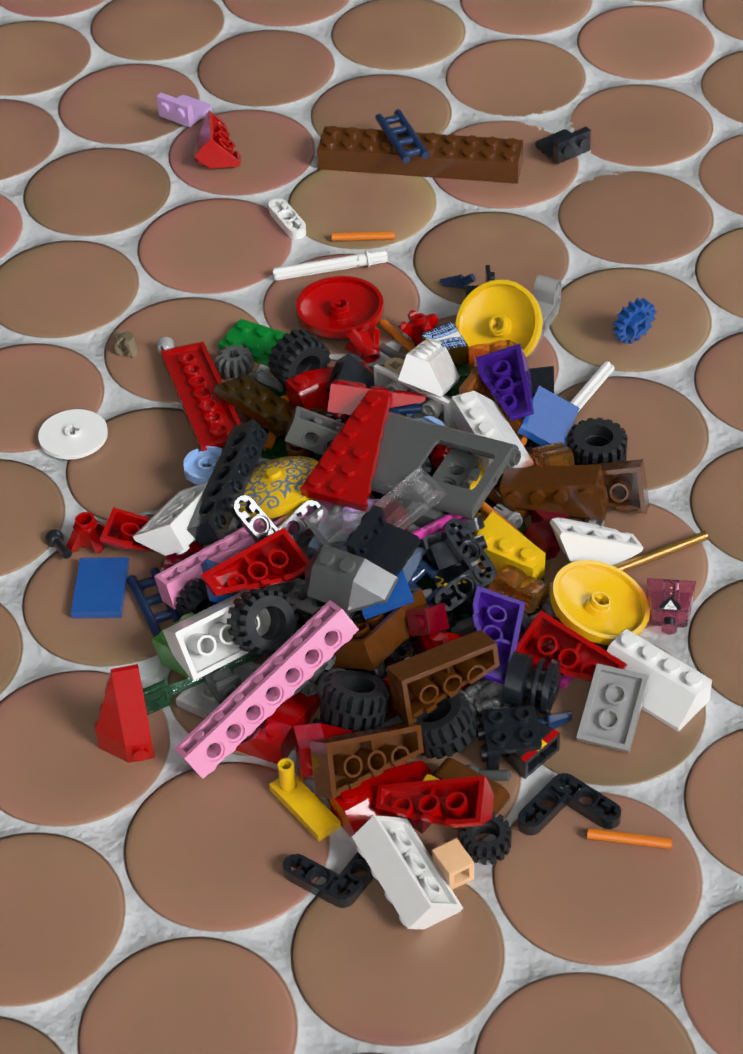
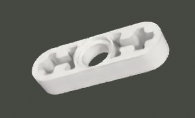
M276 198L269 202L270 216L291 239H301L306 236L305 222L284 199Z

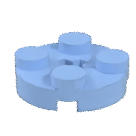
M206 446V451H199L197 448L188 453L183 461L186 480L197 485L209 481L222 453V448Z

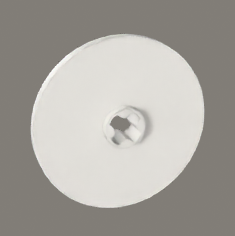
M83 409L66 410L51 416L42 424L38 433L41 448L50 456L59 459H78L91 455L104 445L108 437L105 420L97 413Z

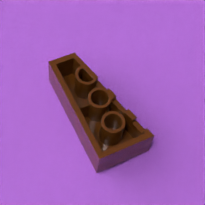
M600 464L506 468L500 484V491L505 506L568 514V516L605 521L609 498Z
M480 629L388 666L387 673L394 712L405 723L413 724L417 721L416 717L425 711L430 713L436 709V704L447 696L452 698L457 695L462 686L468 682L473 684L500 666L497 643Z
M401 723L310 741L315 795L317 797L334 799L345 790L353 789L361 785V782L382 774L384 770L392 766L396 767L423 753L421 725Z

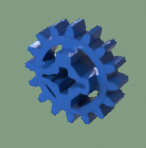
M636 298L634 303L629 301L628 307L623 306L621 312L616 315L618 320L613 322V325L616 327L612 329L615 333L614 336L624 344L628 342L633 344L634 339L639 341L642 334L646 335V332L652 327L650 323L656 319L653 316L657 313L654 309L655 306L645 298L641 300Z

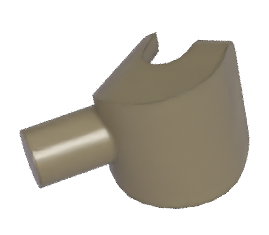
M117 331L114 335L117 340L114 346L116 353L122 356L125 352H129L128 357L134 358L138 354V349L133 333Z

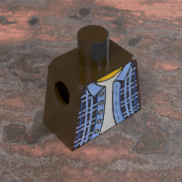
M453 321L421 334V343L424 340L428 341V339L441 342V346L447 348L455 366L469 364V346Z

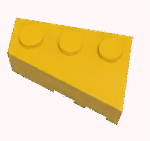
M492 511L484 521L485 527L477 530L473 536L475 537L480 534L484 536L487 544L484 552L495 566L496 575L533 590L545 575L546 553Z

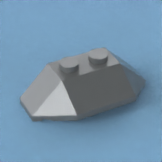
M325 544L315 549L304 570L307 596L325 604L331 600L349 613L368 608L377 603L387 602L399 580L395 575L365 558Z

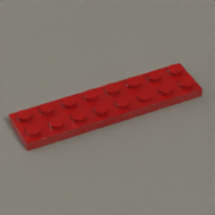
M204 341L161 350V358L200 450L206 451V446H215L223 449L233 427L240 425L241 422L234 406L213 393L215 385L222 383V380Z

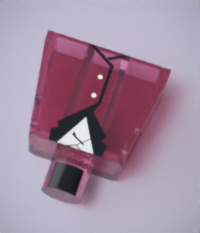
M647 578L646 597L650 606V624L661 626L662 632L667 635L676 633L677 627H687L694 603L696 581Z

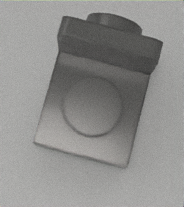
M229 667L204 677L205 684L219 704L241 685L240 676L238 674L233 675Z

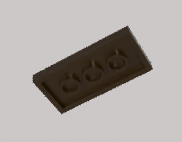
M244 375L216 384L213 392L251 419H255L258 424L277 437L286 435L287 427L296 408L284 398L271 392L269 388L256 382L253 377Z

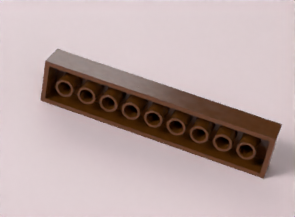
M324 126L317 147L318 169L518 184L523 162V140L515 138L503 139L476 137L473 135L416 133L429 152V157L423 159L421 155L410 157V162L407 164L402 162L383 130L373 128L358 129L355 127ZM404 133L396 135V137L400 139L408 137V135ZM410 144L403 146L404 150L415 148L414 144Z

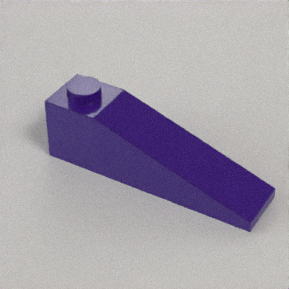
M520 344L476 357L479 376L511 421L534 414L531 375L527 358Z
M477 586L471 607L475 631L481 629L497 643L500 666L483 677L504 684L510 659L516 651L525 602Z

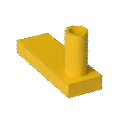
M288 758L280 760L278 762L279 778L269 784L270 791L318 842L340 829V820L295 775L294 762Z

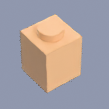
M457 838L450 842L441 843L432 850V859L452 890L474 879V861Z

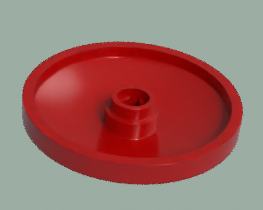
M333 276L317 280L304 288L296 300V314L300 324L309 332L327 338H348L346 335L350 328H355L357 331L362 329L368 330L377 325L384 312V301L380 290L372 283L352 276Z

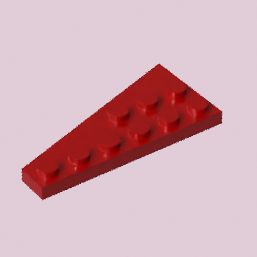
M367 391L301 486L302 496L367 512V501L372 490L371 483L373 477H375L380 454V442L384 436L383 428L385 422H387L391 404L388 394Z

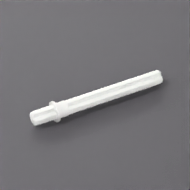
M367 250L362 254L277 267L273 269V278L277 281L368 266L369 268L374 264L386 263L388 255L386 250L368 252Z
M605 361L570 403L581 409L614 371V365H611L609 361Z

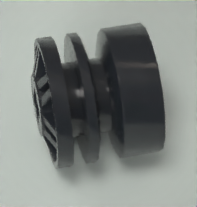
M515 651L510 659L506 673L503 704L510 707L524 706L527 698H529L530 705L534 706L536 711L541 702V713L550 714L558 697L561 684L560 660L552 659L548 667L547 658L541 657L537 667H534V657L532 654Z

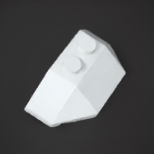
M560 517L552 518L550 521L558 544L567 556V560L571 563L581 560H593L614 566L637 555L644 548L634 534L622 533L616 529Z

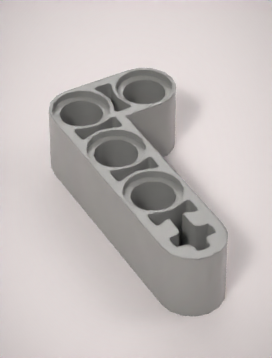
M543 275L537 276L533 289V295L539 303L543 320L542 331L537 345L555 319L561 305V280Z

